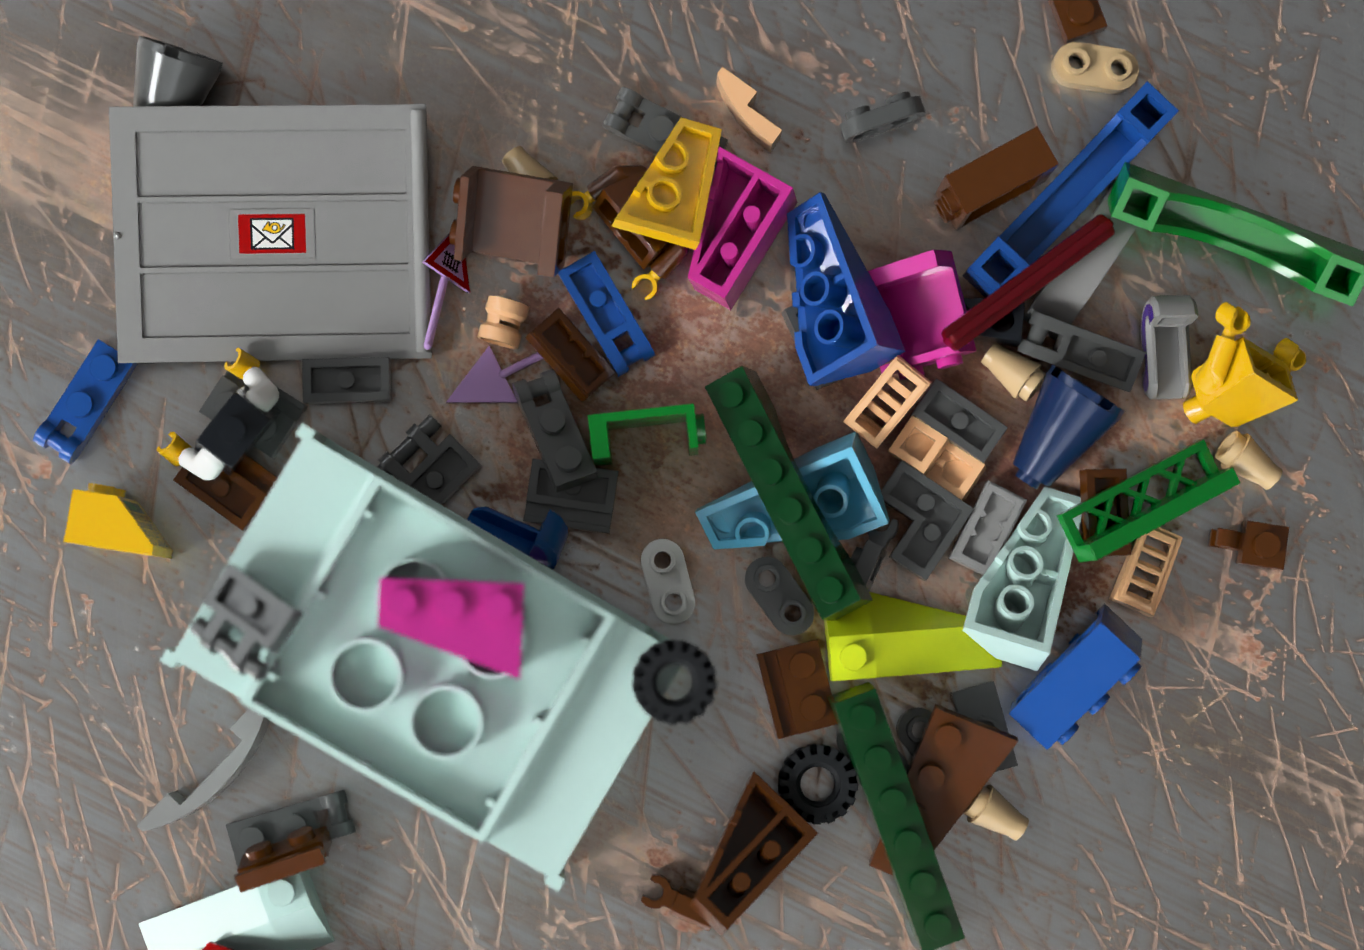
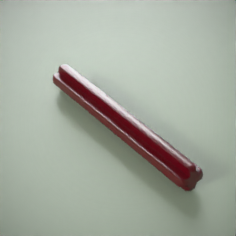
M1103 214L1095 216L945 327L941 332L945 345L949 346L953 351L962 349L1111 238L1115 233L1113 221Z

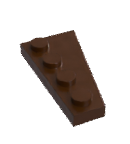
M935 704L906 772L934 850L1018 743L1017 736ZM879 836L870 857L869 866L893 875L881 837Z

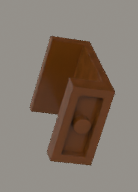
M472 166L461 175V178H457L453 190V202L458 204L457 219L453 220L449 235L450 244L455 245L454 260L463 261L471 252L526 261L538 264L537 275L554 278L565 266L573 183Z

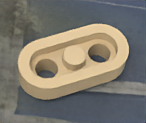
M1070 42L1062 46L1054 56L1052 73L1057 82L1068 88L1107 94H1121L1127 91L1137 80L1139 65L1134 55L1127 50L1081 42ZM1078 57L1082 61L1083 67L1080 69L1072 68L1069 64V58ZM1111 64H1121L1125 70L1124 75L1114 74L1111 70Z

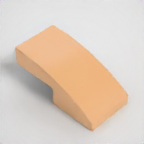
M721 67L717 73L716 85L727 108L746 133L771 153L781 139L782 129L751 108L756 102L757 91L724 67Z
M913 415L888 450L899 461H904L962 501H965L987 469L985 464L950 443L946 436Z

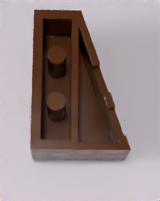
M754 771L743 788L689 905L720 936L735 923L818 834Z

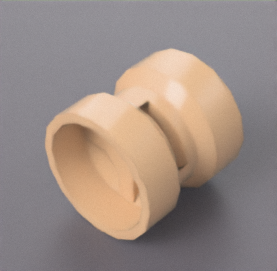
M492 295L488 296L485 307L488 316L486 322L480 325L477 338L497 346L519 349L522 338L519 329L521 323L527 320L530 307L511 299Z

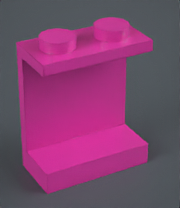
M933 249L868 271L892 314L906 351L899 356L921 374H925L923 367L937 364L938 369L960 365L963 363V355L977 351L974 340L959 351H953L943 342L942 330L967 312L952 251ZM890 363L880 366L881 374L886 370ZM898 370L894 372V374H898L899 380L908 379Z

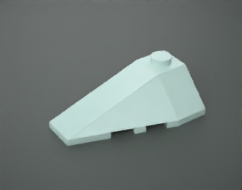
M309 870L240 893L238 886L235 885L139 923L148 950H203L209 941L234 950H313L335 941Z

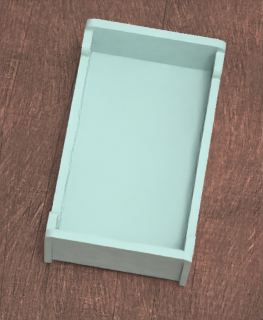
M302 423L295 434L302 440L228 563L238 567L304 613L279 653L270 651L264 646L259 652V659L269 665L270 669L266 677L260 681H257L249 674H239L230 667L229 660L220 653L212 654L200 645V639L191 633V625L196 619L202 617L210 622L216 613L204 603L178 646L167 648L159 661L173 669L181 666L188 667L241 699L239 702L480 842L484 843V841H487L543 873L544 884L559 892L565 882L564 866L651 718L636 700L632 687L634 667H636L642 653L649 650L652 645L671 639ZM380 578L524 583L520 679L379 627ZM234 625L230 630V638L239 644L245 633ZM669 664L659 672L656 685L662 696H664L678 672L680 664Z

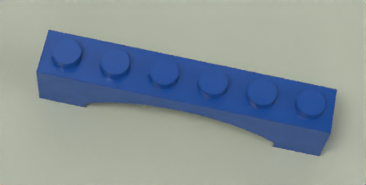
M1147 81L1044 191L972 263L963 274V277L986 298L1035 262L1117 177L1124 162L1130 163L1179 110Z

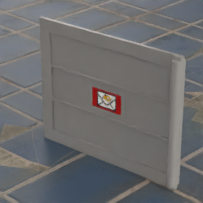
M426 104L109 107L118 363L236 361L238 358L236 348L238 347L259 361L389 357L390 359L432 358V348L426 350L423 346L431 317L430 268L422 263L430 254Z

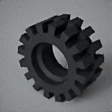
M665 640L659 644L652 645L649 650L642 653L633 670L632 687L639 705L653 719L671 725L683 722L686 724L692 722V719L695 717H700L706 712L707 706L712 704L714 691L717 690L716 671L714 665L709 660L710 658L698 647L681 640ZM669 664L685 666L692 676V686L689 693L678 700H670L663 697L657 689V676L661 669Z
M809 744L794 750V753L783 762L784 764L778 774V792L781 798L806 822L814 825L835 822V819L840 816L843 817L848 812V808L851 805L853 806L856 800L855 794L858 791L857 774L850 760L839 750L824 744ZM813 767L826 768L834 778L835 785L832 794L822 801L808 799L801 790L803 774Z

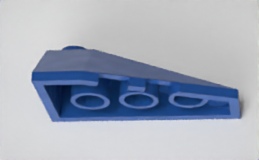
M819 192L788 212L790 264L795 267L797 291L792 292L793 307L798 308L799 332H794L795 348L809 386H818L872 372L894 359L897 355L906 352L890 310L825 193Z

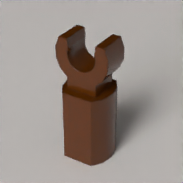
M660 874L651 875L650 880L662 886L663 894L656 899L643 894L641 902L645 906L652 909L665 906L670 909V915L708 932L710 931L711 926L689 906L695 892L682 886L676 890L671 887L669 880L665 876Z

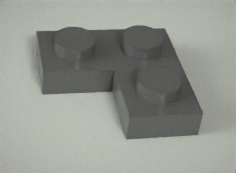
M901 460L882 488L881 493L884 503L912 522L889 555V558L923 581H926L974 508Z

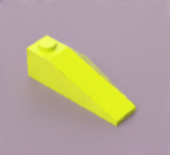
M869 592L873 601L836 621L824 620L829 681L1002 667V660L994 658L963 631L965 615Z

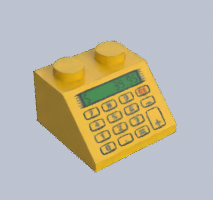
M88 483L87 491L72 490L64 542L172 559V548L139 502L125 498L126 490L94 483Z

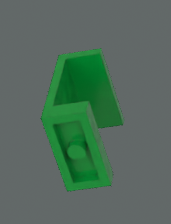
M694 403L588 415L592 459L595 466L612 465L609 430L686 422L689 456L698 455L699 444H706L704 414H695Z

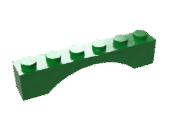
M1124 162L1107 199L1111 217L1151 232L1183 236L1229 250L1275 270L1312 292L1352 307L1364 287V251L1128 162Z

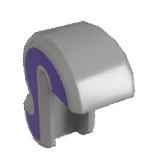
M1153 295L1143 308L1141 347L1142 351L1146 352V355L1144 357L1145 369L1142 374L1144 394L1149 399H1185L1191 392L1193 382L1191 378L1189 324H1192L1199 315L1197 304L1189 295Z

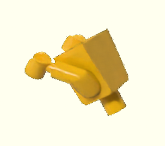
M1229 302L1222 303L1216 311L1215 318L1225 328L1221 336L1216 335L1205 363L1193 371L1191 378L1196 395L1183 402V409L1193 424L1213 416L1230 427H1238L1298 401L1292 382L1293 377L1290 373L1291 371L1301 369L1305 365L1306 354L1299 348V345L1289 338H1284L1277 344L1273 355L1243 336L1234 341L1236 334H1241L1249 328L1251 319L1249 314L1241 307H1234Z

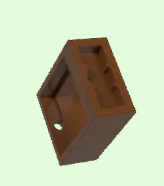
M1038 126L946 175L935 193L938 199L934 201L941 219L945 223L951 221L955 230H958L1044 183L1059 163Z

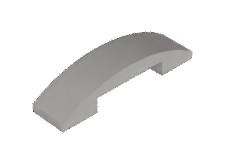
M1116 180L1090 218L1091 220L1100 214H1103L1108 219L1110 218L1114 223V235L1042 288L1024 315L1023 320L1029 323L1032 311L1035 310L1072 324L1134 233L1137 226L1111 217L1107 199ZM1048 330L1047 336L1056 341L1058 334Z
M249 708L230 727L242 740L240 744L187 799L178 791L167 793L137 826L143 832L165 826L195 813L219 796L234 782L254 756L266 733L270 719Z

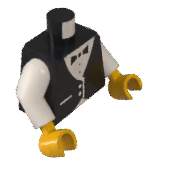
M239 347L236 348L238 358L232 365L226 361L224 367L227 371L242 379L245 386L238 389L198 437L195 449L175 432L168 434L172 441L166 448L161 449L159 446L157 447V452L173 466L178 467L181 465L203 480H213L222 471L231 476L282 412L274 406L279 399V391L259 368L260 361Z

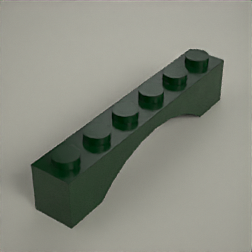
M740 366L705 386L821 619L836 621L873 601L853 560L834 534L807 487L786 442L776 409L757 372Z
M866 682L828 696L842 738L880 834L917 944L921 950H935L965 939L876 688L870 682Z

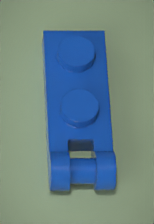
M595 251L559 271L558 275L618 377L630 371L629 366L640 359L646 362L656 356ZM628 333L633 344L619 352L613 341Z
M98 339L48 418L35 432L33 441L43 448L50 446L59 452V458L69 464L74 463L138 363H118V351ZM66 421L76 427V430L69 438L60 433Z

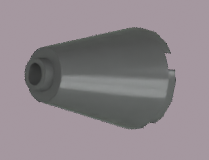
M139 36L138 43L136 44L133 106H202L221 73L223 63L172 44Z

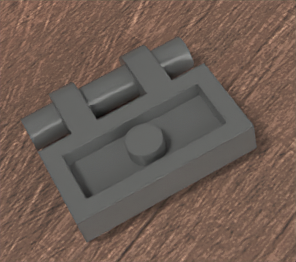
M429 414L418 426L414 423L406 431L408 436L391 453L386 451L378 459L380 464L377 467L443 505L482 465L451 434L437 446L430 438L442 426ZM421 448L428 456L409 473L402 465Z
M228 563L203 602L216 613L210 622L202 617L196 619L192 623L190 631L200 639L202 647L212 654L220 653L229 660L230 667L239 674H249L257 681H260L266 677L270 669L269 665L259 659V652L264 646L270 651L279 653L304 613L238 567ZM234 625L245 633L239 644L230 638V630Z

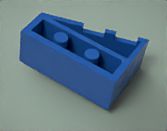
M1105 603L1095 613L1098 615V618L1081 635L1076 633L1068 642L1070 646L1052 664L1048 663L1011 703L1009 715L1046 750L1056 741L1061 745L1066 743L1079 728L1076 722L1087 711L1091 715L1098 712L1110 698L1107 692L1118 681L1122 685L1126 684L1141 668L1138 661L1141 659L1142 638Z

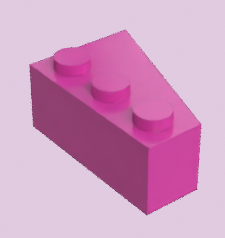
M719 147L700 243L696 250H694L688 279L694 290L732 310L785 224L787 213L796 206L797 199L793 187Z
M383 577L380 578L378 626L520 679L524 583Z

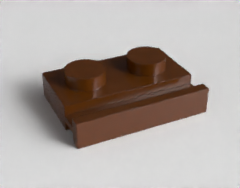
M247 455L231 476L222 471L213 480H203L182 467L173 481L239 529L246 532L278 480V477Z
M818 639L756 654L777 739L837 725L828 696H831L832 693Z
M305 826L291 832L286 840L271 844L270 841H262L246 849V854H243L237 869L238 874L234 876L240 893L326 864L325 857H328L332 844L327 826L314 830L312 826Z

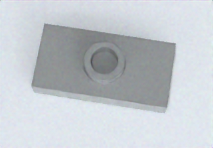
M989 480L986 481L973 507L974 510L968 517L948 558L984 575L1005 545L1027 499Z

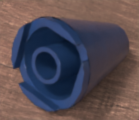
M1052 365L1046 373L1015 455L1013 464L1019 468L1015 476L1035 489L1041 483L1048 487L1051 486L1121 419L1125 411L1076 378L1070 377L1063 370Z

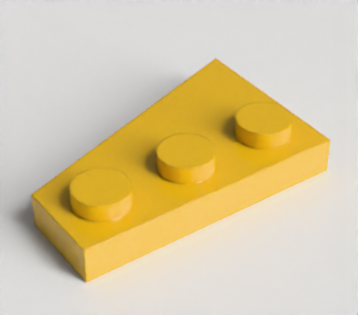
M681 117L646 173L638 182L624 207L616 216L611 227L696 250L700 243L722 129Z

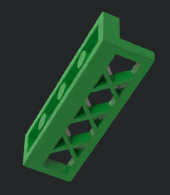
M1202 439L1056 516L1078 561H1096L1240 484L1234 468L1218 469L1205 440ZM1195 453L1206 474L1196 481L1181 476L1186 458ZM1174 465L1172 472L1165 470ZM1154 475L1170 480L1166 495L1160 500L1146 495L1150 477ZM1179 483L1185 485L1183 488L1177 490ZM1139 484V485H1138V488H1137V491H1134V490H1132V489H1129V488H1131V487H1133V486ZM1120 493L1135 498L1130 516L1124 519L1110 514L1114 498ZM1143 502L1151 504L1142 509ZM1103 503L1101 510L1093 508ZM1084 512L1099 517L1094 535L1085 540L1082 539L1073 518ZM1108 521L1115 523L1110 527L1106 528Z

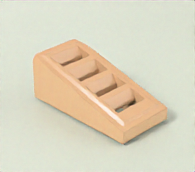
M897 355L843 422L877 449L932 382ZM896 370L917 386L913 392L892 376ZM885 383L906 399L903 404L882 388ZM877 395L896 412L891 416L872 399ZM866 407L886 423L883 428L863 413Z
M1158 527L1134 540L1131 544V555L1126 556L1108 600L1145 616H1154L1183 537ZM1150 536L1168 544L1166 552L1145 544L1146 537ZM1141 552L1162 560L1160 566L1156 567L1140 560ZM1135 568L1155 575L1153 583L1133 575ZM1131 583L1149 591L1147 597L1144 598L1127 591L1129 584Z

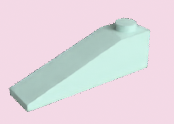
M1044 486L972 591L963 631L994 658L1038 671L1050 654L1074 552L1056 515L1081 503V497ZM1082 514L1073 518L1078 531Z

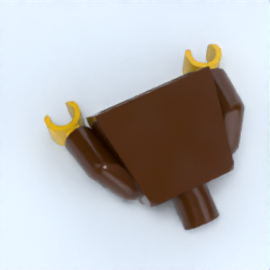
M642 165L613 166L588 184V190L585 193L580 191L572 192L571 205L579 199L584 200L583 209L576 212L573 217L577 220L587 219L594 209L644 270L650 265L652 270L648 274L637 276L632 282V289L634 290L642 279H648L653 284V290L644 300L652 299L658 292V281L661 278H668L687 256L689 248L611 227L616 216L624 207L638 182L648 169Z

